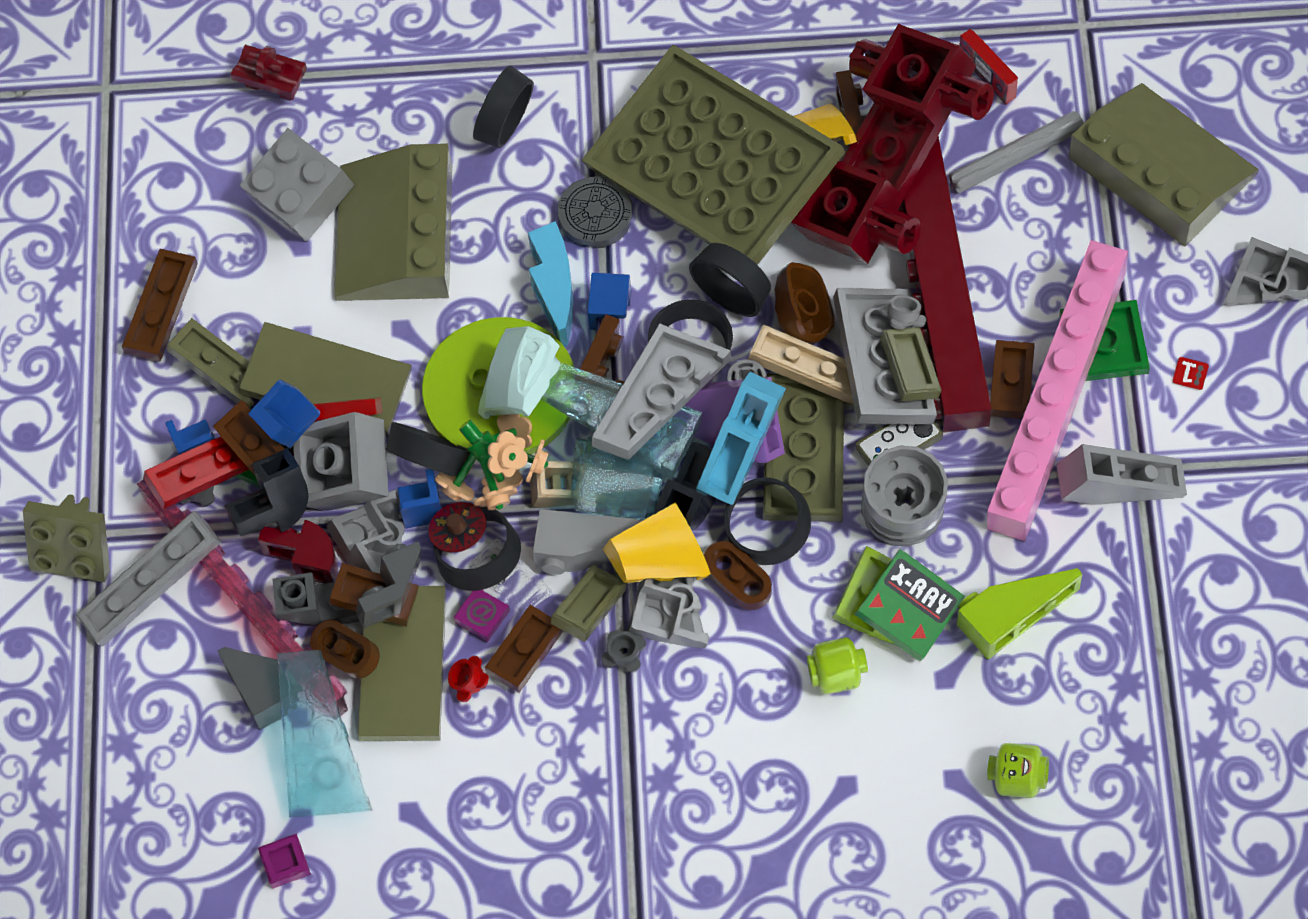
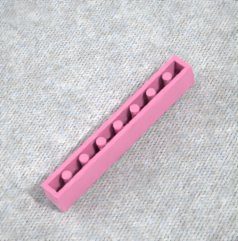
M1090 240L987 511L988 530L1026 541L1127 270V250Z

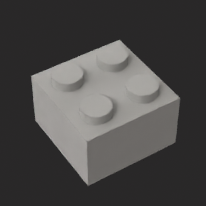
M287 128L239 186L257 204L307 242L355 184L341 168Z
M353 412L313 422L294 443V458L301 468L308 488L309 498L307 507L329 511L389 497L383 419Z

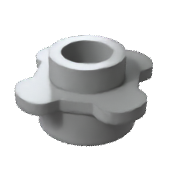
M898 295L891 299L890 304H884L881 307V314L889 318L890 325L893 328L902 330L912 328L913 325L921 327L926 322V317L920 315V302L913 297Z

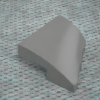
M398 489L388 492L389 497L367 501L364 507L337 516L329 521L326 527L349 565L380 574L381 556H384L390 548L402 544L404 522L399 520L398 504L400 499Z

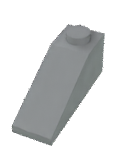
M1081 444L1056 464L1062 500L1088 504H1107L1183 498L1187 495L1182 460L1179 458Z
M540 509L533 548L535 567L546 573L559 575L565 571L578 572L590 568L592 565L596 566L610 560L603 551L607 542L643 520Z

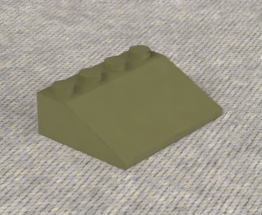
M1143 83L1097 110L1071 137L1069 159L1184 247L1198 235L1259 171L1258 168Z
M448 143L410 144L340 165V168L355 185L338 205L335 301L449 298L453 166Z

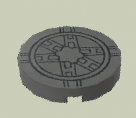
M586 177L572 183L563 192L558 202V222L564 235L573 243L581 246L585 244L593 245V248H603L614 244L628 232L631 225L632 201L628 193L605 177Z

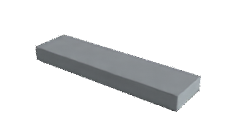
M193 511L81 609L76 616L98 645L104 646L215 549L221 541L200 513Z

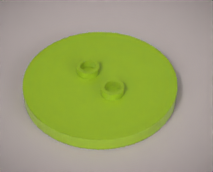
M493 317L478 320L461 327L449 335L437 347L429 359L423 376V402L433 429L439 437L446 439L456 446L458 444L466 448L470 442L459 431V428L470 419L482 433L487 430L491 435L501 432L497 426V418L500 415L484 419L478 413L479 402L496 348L506 328L529 326L550 335L560 346L555 354V357L560 361V368L550 379L548 389L529 416L520 414V417H527L532 424V431L530 433L532 444L524 448V451L529 454L536 453L541 439L545 440L544 448L561 434L575 409L577 401V391L575 389L576 372L567 349L548 330L523 319Z

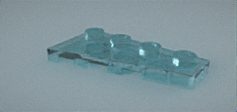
M560 362V368L550 379L549 387L541 400L595 432L623 384ZM683 406L633 457L672 480L702 421V412Z
M321 650L277 653L289 817L372 811L369 797L366 795L361 780L362 775L358 763L355 761L351 750L345 723L342 722L336 704L337 699Z

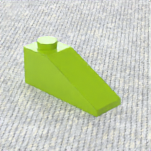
M1078 568L989 586L980 594L973 592L958 607L957 626L989 660L1080 590L1083 574Z

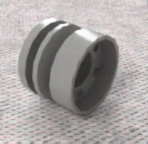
M903 445L886 449L872 460L865 473L861 513L866 527L877 539L893 546L908 547L924 542L936 532L943 518L948 479L942 464L931 453L919 447ZM905 499L910 501V505L907 503L902 504L901 507L896 505V501L902 503Z

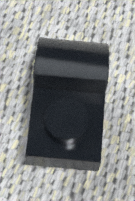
M697 441L691 442L677 477L668 478L653 515L676 503L691 530L697 529L702 524L716 501L715 497L696 489L712 448Z
M288 448L251 464L260 489L224 505L229 519L241 537L249 533L258 532L273 522H276L283 533L295 525L305 512L309 498L307 484L299 464Z

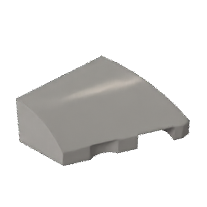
M1251 237L1225 303L1237 305L1308 299V255L1289 248L1287 251Z
M694 577L674 578L672 581H657L651 578L639 582L627 632L659 642L705 648L708 645L709 635L703 631L699 611L702 608L699 596L692 587Z

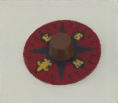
M456 502L449 504L439 510L432 518L428 529L429 538L432 544L441 551L449 553L465 551L482 538L486 530V517L483 511L472 503Z

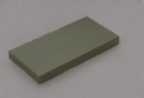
M264 321L239 389L240 394L261 400L274 384L281 379L297 387L313 404L381 397L383 413L372 415V417L384 420L385 437L388 438L391 423L394 422L412 371V365Z
M767 373V377H771L772 382L786 388L777 409L785 454L765 463L764 477L778 479L797 489L807 501L811 512V521L843 522L844 401L780 374ZM771 484L764 485L763 521H798L796 501L785 487Z
M419 586L407 627L383 620L363 628V636L378 646L380 658L376 669L367 677L361 678L359 741L441 740L446 614L445 586Z

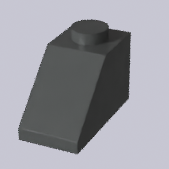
M227 647L218 650L224 667L259 730L303 707L298 693L303 691V687L293 669L285 672L277 659Z

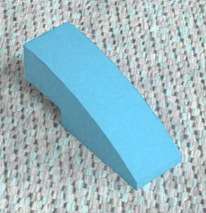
M555 221L528 232L530 251L537 263L536 266L529 268L531 287L556 338L566 347L569 345L572 330L574 301L569 260L564 240Z
M749 372L741 383L728 417L723 422L696 489L730 505L734 504L763 443L786 388Z

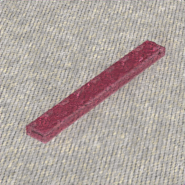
M143 479L137 483L144 501L170 531L192 513L189 509L182 512L176 504L162 509L145 480ZM218 545L199 564L337 720L348 711L344 695L347 694L345 687L335 675L332 674L328 678L319 669L323 664L309 646L302 649L295 641L298 635L286 620L281 619L279 622L270 613L274 608L261 591H257L254 594L246 585L249 582L248 577L236 563L231 566L226 563L222 558L225 552Z

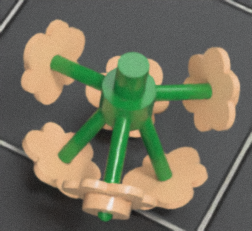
M520 414L500 415L497 418V426L501 432L495 435H491L488 430L482 433L470 419L459 428V431L470 442L467 447L470 452L469 457L456 477L439 472L435 481L441 485V491L449 498L460 501L462 498L467 501H473L475 491L466 485L464 479L477 460L481 464L485 476L481 481L484 496L473 501L474 506H487L488 510H501L504 506L510 504V496L518 493L516 487L523 481V477L519 473L520 468H523L527 462L532 463L525 481L529 483L533 472L541 475L543 468L548 467V461L546 460L549 453L542 450L545 440L541 439L534 456L524 451V448L532 444L530 436L532 424L527 417H520Z

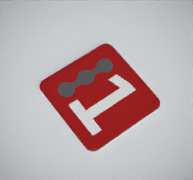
M1179 357L1172 382L1181 386L1202 390L1209 364Z

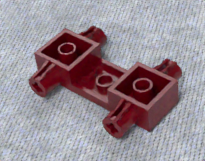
M901 24L897 25L886 46L868 39L856 42L855 48L849 55V69L852 74L867 79L862 90L874 103L855 136L857 142L850 145L843 160L837 162L791 222L808 240L866 264H869L879 244L902 254H907L913 250L920 237L921 223L919 219L898 211L903 199L950 113L953 111L974 120H981L989 112L994 98L992 85L971 77L976 64L959 45Z

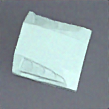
M529 326L506 328L496 348L479 402L478 413L484 419H489L490 416L522 414L523 416H529L548 389L550 379L560 368V361L555 357L560 346L550 335Z

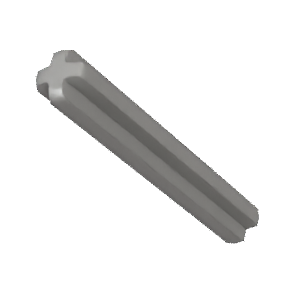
M1072 111L951 172L949 182L955 192L961 193L1072 137V134L1084 122L1078 112Z

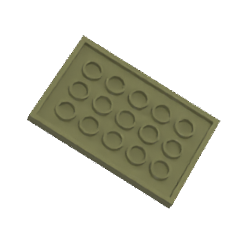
M672 45L587 152L582 162L595 173L609 179L628 194L707 244L722 243L733 247L758 265L841 159L845 150L839 143L677 46Z

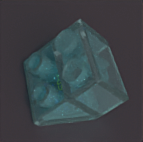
M592 436L588 437L587 440L576 438L571 498L575 511L645 520L652 516L658 502L663 480L653 451L643 445L629 460L593 447Z

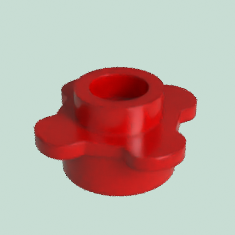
M471 656L468 660H458L453 664L448 673V683L451 688L457 690L456 698L461 702L469 701L472 694L484 689L488 684L489 676L483 672L481 667L482 659L478 656Z

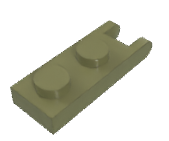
M191 318L168 343L167 351L238 404L243 400L251 408L254 402L248 396L240 394L239 389L249 360Z

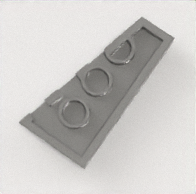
M659 324L594 432L592 446L629 460L731 360V350Z

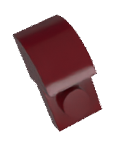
M304 520L300 534L292 528L282 533L278 526H275V528L264 527L260 531L258 542L264 556L290 561L296 575L312 572L315 582L325 584L336 581L338 561L329 536L319 525Z

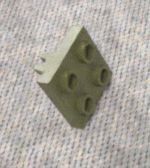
M71 494L67 495L59 506L28 501L23 509V520L29 569L105 583L110 573L105 514L90 512V499L88 497L82 498L80 503L75 504V497Z

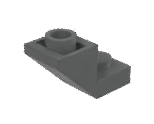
M418 541L408 546L406 544L396 545L386 551L384 556H381L380 575L387 587H373L358 599L357 617L363 628L401 613L420 564L421 546Z
M312 572L272 579L278 619L318 626L326 620H336L341 624L360 621L357 617V612L329 604L335 582L316 585Z

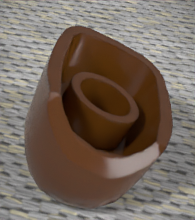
M792 262L782 268L777 273L774 288L775 311L780 332L815 345L835 326L833 308L823 278L816 269L801 263Z

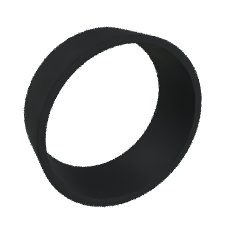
M513 66L506 67L492 85L482 104L474 125L473 139L498 148L503 147L515 132L527 109L533 92L534 82Z
M722 243L709 244L689 264L690 275L697 286L714 302L740 316H757L771 291L768 277L754 261L735 248ZM721 270L728 273L730 276L736 279L741 285L731 280Z
M687 299L671 303L658 312L649 327L648 342L659 324L669 327L680 320L700 319L715 326L724 338L726 349L731 350L733 332L728 318L719 308L705 301Z
M391 423L386 450L405 460L456 477L470 455L466 447L458 444L456 446L442 437L401 423Z
M762 477L745 482L734 504H726L724 524L729 542L747 554L756 564L774 565L790 559L803 547L811 529V512L807 501L797 489L778 479ZM771 484L785 487L793 495L798 507L797 525L790 538L782 545L766 551L752 550L741 545L730 531V517L738 500L746 492L758 486Z
M478 506L483 511L486 521L500 523L506 527L507 531L504 547L492 561L473 569L455 568L448 565L441 558L442 551L433 545L440 575L448 584L455 588L466 591H478L495 586L511 574L519 561L521 541L518 533L502 513L496 509L488 510L487 506Z

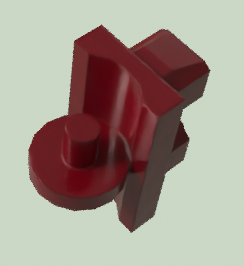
M245 44L240 59L230 75L232 80L244 83L247 88L270 91L278 94L280 98L291 101L300 87V82L307 70L305 62L276 54V49L273 47L265 46L263 49H259Z

